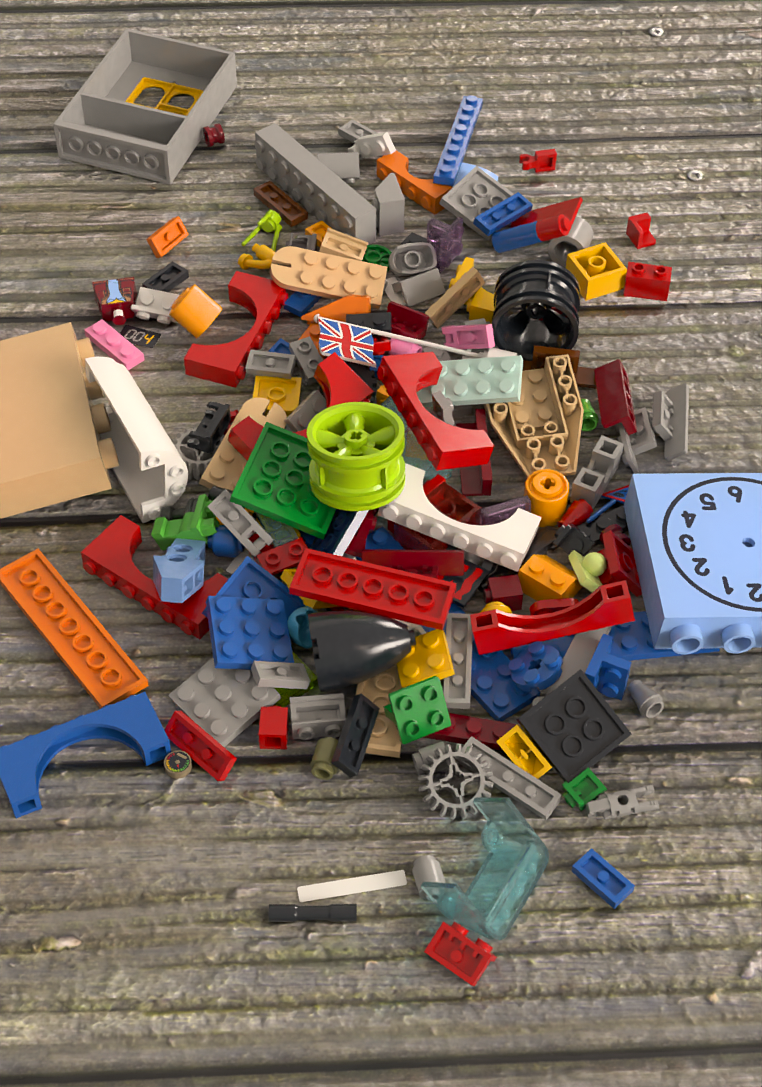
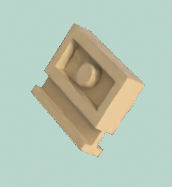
M328 228L319 252L362 261L368 242Z

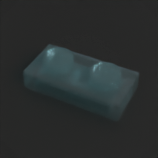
M255 512L263 529L274 539L272 542L274 548L298 539V535L293 527Z

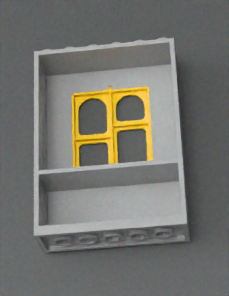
M126 29L54 122L53 126L59 158L171 185L204 136L203 127H210L237 87L235 53ZM158 87L165 92L154 108L134 103L140 93L146 88ZM178 94H188L194 98V102L189 109L168 105V102L173 96Z

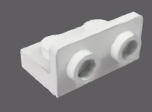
M140 287L136 305L132 304L131 310L140 319L149 320V317L163 324H170V322L178 323L169 315V312L172 309L171 305L178 298L179 294Z

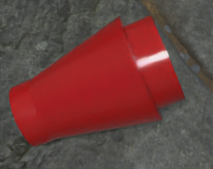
M584 499L574 500L562 518L557 522L558 527L562 525L567 526L568 524L578 526L586 522L593 513V509Z

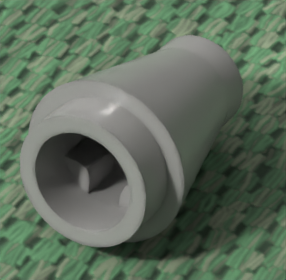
M634 680L629 684L627 690L632 695L642 715L653 718L663 710L664 703L659 694L648 688L640 680Z

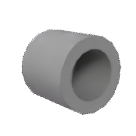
M576 216L568 235L551 239L548 246V254L556 264L566 267L567 254L590 246L593 239L592 227L586 220Z

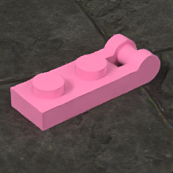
M492 324L441 327L442 334H445V346L457 349L495 347Z

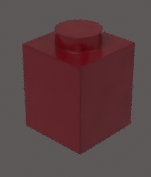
M518 574L488 578L487 589H483L485 604L502 602L511 611L522 610L523 591Z

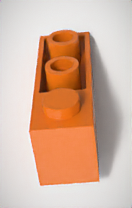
M349 294L301 316V320H307V324L314 323L318 325L314 321V316L319 314V317L346 323V314L370 313L371 296Z

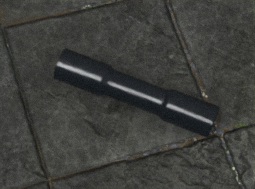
M269 904V922H296L298 920L357 921V904L301 906L296 904Z

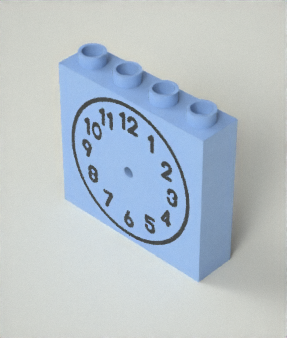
M762 473L632 474L623 507L654 649H672L675 653L685 655L697 652L703 648H724L725 651L733 654L743 653L751 648H761Z

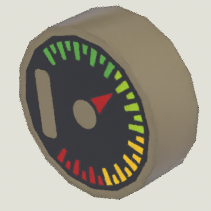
M181 750L170 752L164 760V768L167 775L175 779L186 777L192 769L189 754Z

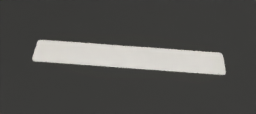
M398 870L300 886L297 888L299 901L306 902L407 885L405 871Z

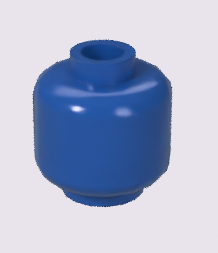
M225 525L216 527L217 533L208 536V547L212 548L215 556L236 558L240 552L245 550V546Z

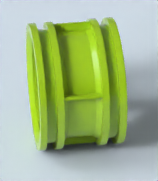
M368 402L342 403L326 408L315 415L307 427V446L309 455L312 458L309 465L310 487L316 498L330 507L346 511L371 510L382 507L396 499L403 491L406 481L405 461L402 457L405 447V430L401 418L384 406Z

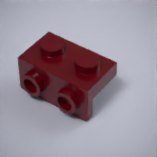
M393 301L388 303L387 312H391L392 334L418 340L426 336L429 315Z

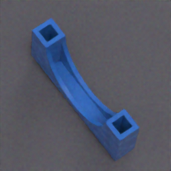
M146 692L131 695L125 700L112 705H106L87 715H80L64 724L54 725L41 733L29 735L23 740L10 745L1 746L0 782L15 818L17 819L42 808L39 797L42 774L48 763L60 751L74 743L88 739L114 740L133 749L140 755L146 766L165 759L171 752L170 741Z

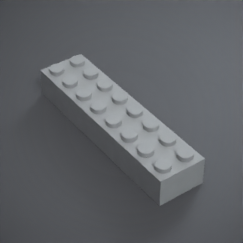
M276 123L255 132V161L260 170H263L271 180L278 183L284 191H287L295 201L302 204L319 221H324L336 231L366 241L368 245L376 242V208Z

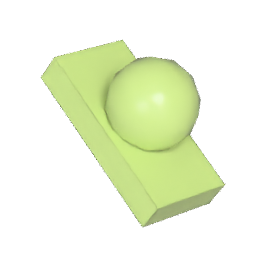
M573 550L568 555V559L581 586L593 593L599 586H602L598 576L602 575L607 569L606 558L598 552L589 553L584 557Z

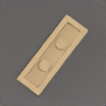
M472 267L468 272L464 273L425 312L426 315H429L430 322L437 329L485 284L479 271Z

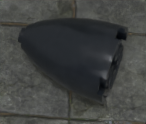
M324 611L308 614L314 662L321 692L346 688L371 679L400 662L411 652V646L416 645L414 630H408L406 624L392 618L359 611Z

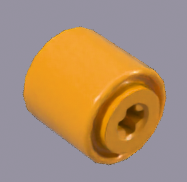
M194 284L190 288L187 287L171 305L172 309L169 315L195 338H198L216 319L222 307Z
M541 469L528 476L525 482L522 510L540 516L539 527L555 526L565 514L569 495V482L565 476L551 469Z

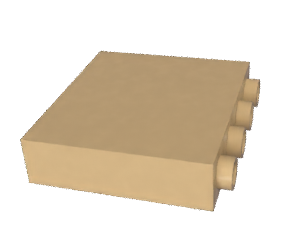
M71 322L0 341V519L112 489L108 469L119 466V460L112 438L101 440L100 434L112 431L104 403L93 405L92 401L103 398L104 394L97 381L89 383L86 378L85 359L95 357L89 337L77 340Z

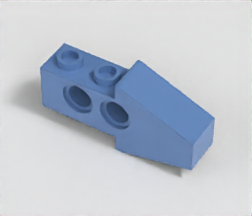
M176 538L172 545L168 546L165 556H153V581L161 601L183 603L204 585L206 541Z

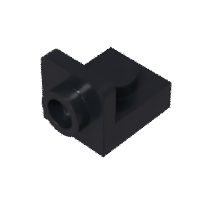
M574 524L562 525L554 534L556 539L552 543L556 547H561L568 555L575 550L584 557L596 544Z

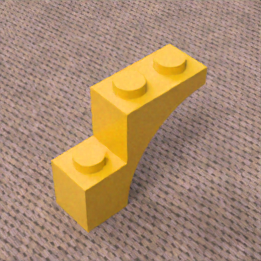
M465 257L462 265H458L456 277L451 279L449 288L464 273L474 267L473 258ZM481 287L464 303L467 305V312H469V321L484 318L486 322L492 324V315L495 309L494 294Z

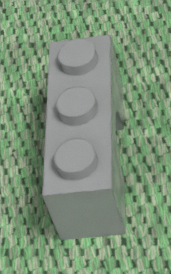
M605 436L600 437L592 451L588 468L582 467L573 482L571 503L574 500L584 499L590 504L592 509L595 508L621 463L624 443Z

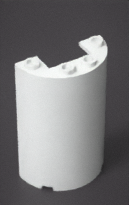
M86 358V378L89 383L97 381L110 403V406L105 408L112 431L102 433L100 437L101 440L112 438L119 466L111 469L142 523L156 520V518L161 517L160 513L163 507L173 506L185 492L188 481L187 466L128 369L123 364L115 362L112 358Z

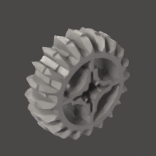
M194 425L193 430L185 428L184 434L178 433L176 439H172V443L187 466L189 482L196 479L199 483L225 435L223 434L212 454L187 447V441L191 437L188 435L190 431H196L197 429Z
M458 743L456 744L455 752H452L449 744L445 745L446 754H443L439 748H436L434 752L437 759L428 755L426 760L431 766L422 764L420 767L427 775L418 776V781L426 782V785L420 786L418 790L422 793L428 791L429 794L422 800L424 803L431 799L434 801L430 807L432 812L437 806L442 808L439 813L440 817H444L446 810H449L451 820L455 819L456 811L460 812L462 819H466V809L472 815H475L477 810L474 804L480 808H484L486 805L480 797L486 799L491 797V793L484 790V788L493 787V782L485 781V778L491 777L493 773L492 771L483 772L482 770L489 763L487 760L480 764L477 762L482 755L480 752L471 757L469 754L472 751V747L470 746L466 748L465 753L461 752V744ZM455 760L469 764L475 773L460 771ZM446 761L448 766L447 777L433 782L435 769ZM453 773L458 778L460 777L464 780L460 783L459 790L453 788L454 785L450 786L447 783L452 779ZM478 781V789L475 796L465 802L464 787ZM436 790L450 791L454 800H456V804L444 801L436 793Z

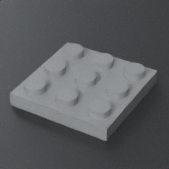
M476 166L441 198L439 204L487 241H490L493 234L487 236L473 224L475 217L514 194Z
M213 658L168 695L171 701L223 747L228 745L260 717L261 707L273 706L281 699L280 694L274 688L257 687L251 670L215 668Z

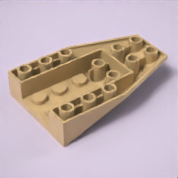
M569 355L546 357L544 368L522 371L520 402L484 404L491 426L526 478L533 472L541 469H551L564 476L575 475L577 470L584 409Z

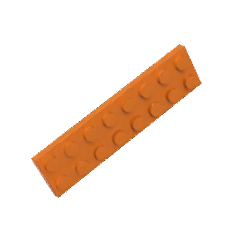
M39 549L0 569V584L100 709L106 705H112L125 700L149 686L147 678Z

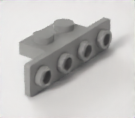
M686 383L668 390L666 394L662 390L654 393V403L652 404L653 421L651 425L653 431L659 434L665 441L664 457L667 461L688 452L689 386Z
M646 407L634 411L637 427L636 433L628 435L621 422L615 424L616 430L620 432V436L617 437L618 442L624 443L623 449L625 453L622 454L623 462L626 467H631L634 474L639 472L635 455L657 447L649 412Z

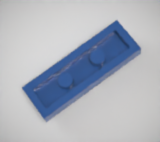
M517 192L475 217L473 224L484 234L490 236L530 212L533 204Z

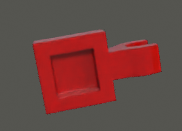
M554 148L535 151V156L521 154L519 156V163H522V170L534 168L536 173L555 170L557 152Z

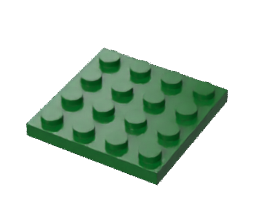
M266 422L234 488L230 502L320 539H324L336 511V508L330 507L317 499L311 490L309 465L312 458L308 452L307 438Z

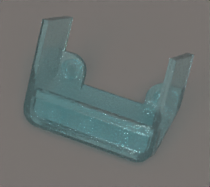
M475 797L473 803L487 819L481 834L482 844L489 852L487 858L466 893L455 883L423 882L421 888L447 918L488 939L502 940L508 935L549 861V852L545 844L509 798Z

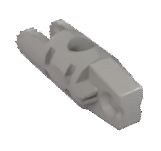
M653 785L598 795V800L588 802L585 807L588 818L603 816L604 820L660 808L658 801L642 803L637 801V797L648 796L654 793Z

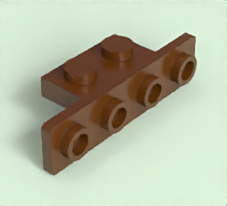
M534 345L533 360H523L522 371L544 368L546 357L568 354L577 387L597 389L594 368L578 367L580 351Z

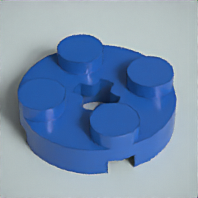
M535 641L515 659L511 660L508 666L516 686L523 691L532 692L530 688L538 687L539 690H543L559 679L562 674L561 665L563 659L555 647L543 645L542 642Z

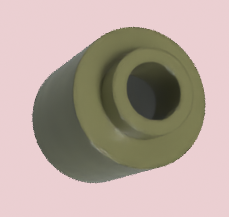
M326 737L317 741L310 764L312 768L311 773L315 777L329 780L337 773L338 768L331 763L338 744L337 739Z

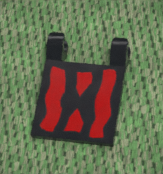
M449 544L446 550H462V549L457 548V547L452 546V545ZM464 559L463 576H438V579L457 583L452 603L464 608L488 575L496 569L497 563L485 559L480 567Z

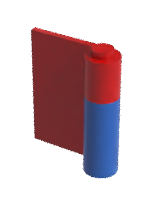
M578 197L531 210L513 221L509 229L495 232L492 235L494 249L496 252L502 253L568 235L583 199Z

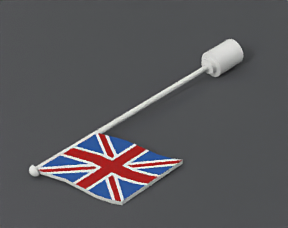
M319 314L314 316V321L318 323L320 329L318 346L322 355L330 356L335 352L342 360L375 368L372 334L475 358L517 356L515 352L493 347L489 348V351L484 350L482 355L319 317Z

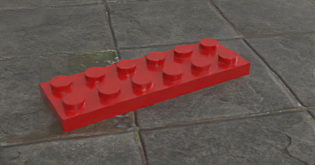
M305 548L290 584L289 593L443 631L457 583Z

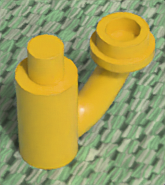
M256 243L253 245L252 251L256 253V257L260 260H253V256L250 254H242L238 259V264L243 270L249 267L270 269L272 258L276 252L264 244L260 246Z

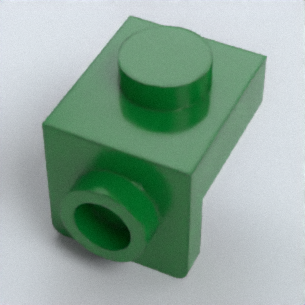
M589 767L570 783L565 781L562 784L563 791L565 792L562 794V797L571 808L577 806L580 811L585 809L588 802L595 801L598 795H602L607 791L606 787Z

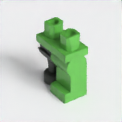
M206 494L199 495L195 499H189L184 508L176 510L173 506H167L161 509V517L156 518L151 535L162 551L167 550L168 546H171L176 538L206 541L205 544H207L208 536L217 533L215 528L219 527L220 523L214 518L216 517L215 514L207 507L213 501H210Z

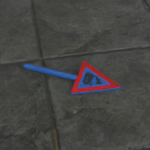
M629 485L603 493L601 497L611 501L586 520L587 523H591L616 502L624 504Z

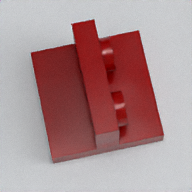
M611 530L602 534L605 548L598 551V553H601L607 562V569L602 575L598 576L602 585L626 580L629 591L636 597L642 595L633 549Z

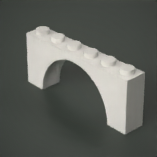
M405 463L406 481L403 491L392 502L379 507L378 516L518 572L536 535L541 520L540 516L518 508L509 519L494 525L478 526L455 521L439 512L427 499L423 490V479L426 471Z

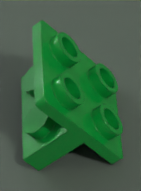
M437 676L390 693L388 695L390 704L383 706L386 717L396 724L400 742L403 744L410 743L451 726L441 682Z

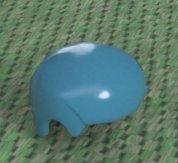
M308 606L296 609L287 620L290 640L305 649L313 647L308 614L318 612Z

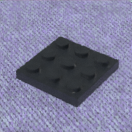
M581 669L516 719L563 781H567V783H570L588 767L591 768L632 735Z

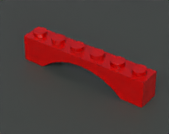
M626 580L599 586L591 595L579 603L553 613L517 615L494 609L470 615L472 631L479 655L519 647L535 641L541 642L635 621Z

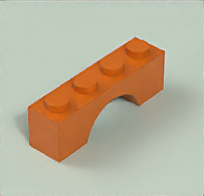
M397 150L392 154L384 155L377 159L378 178L384 180L390 173H395L402 193L409 199L415 201L434 215L445 209L439 203L441 198L453 188L452 186L433 183V179H419L408 173L409 158Z

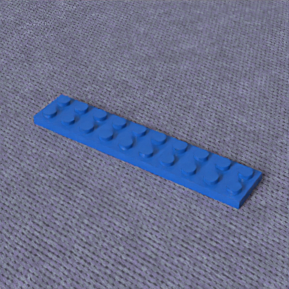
M383 526L367 535L365 549L405 550ZM354 556L357 560L362 561V558ZM451 604L449 613L466 614L458 605ZM446 619V622H445V625H444V628H443V631L445 632V636H446L447 619ZM420 625L426 631V633L436 630L434 628ZM473 635L471 695L495 721L503 722L531 704L535 698L540 697L541 692L537 688H530L532 692L519 689L511 677V671L508 666L511 660L501 650L479 655Z

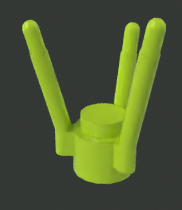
M271 209L266 212L257 222L258 226L246 237L241 245L245 246L261 229L266 232L275 231L271 249L276 251L279 233L282 229L280 215Z

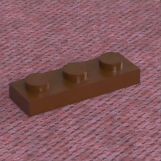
M271 181L253 189L254 196L269 209L276 211L281 219L290 227L308 219V212Z

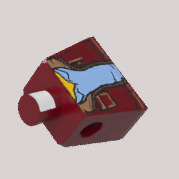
M134 277L92 282L95 301L104 321L113 320L115 325H123L127 318L135 316V313L131 310V305H136L137 298Z

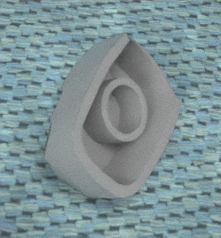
M425 242L406 243L397 246L388 259L391 272L397 276L418 275L433 269L437 264L434 247Z

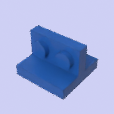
M603 633L585 675L598 692L603 693L607 697L622 701L632 662L611 655L613 637Z

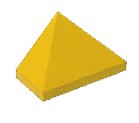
M518 724L496 741L515 765L537 779L552 768L550 762Z

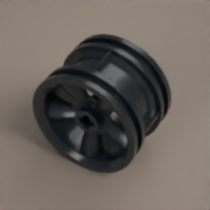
M528 260L512 265L499 276L495 285V309L492 315L494 342L499 349L515 352L517 356L521 355L523 360L532 361L534 345L570 350L575 346L579 335L580 286L575 276L569 270L550 261ZM518 305L522 307V309L515 313L510 311V309ZM552 307H555L558 310H560L562 314H559L556 311L552 310Z

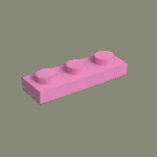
M103 319L84 330L85 336L89 337L90 341L114 359L115 362L123 364L128 370L145 360L144 354Z

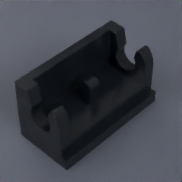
M211 401L208 402L207 407L213 408L217 412L206 410L205 416L196 431H190L188 436L191 439L187 441V447L210 454L214 451L231 422L230 405Z

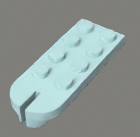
M519 355L439 361L443 367L437 385L425 387L417 392V396L424 407H433L432 394L441 391L445 398H449L453 406L520 402L523 358Z

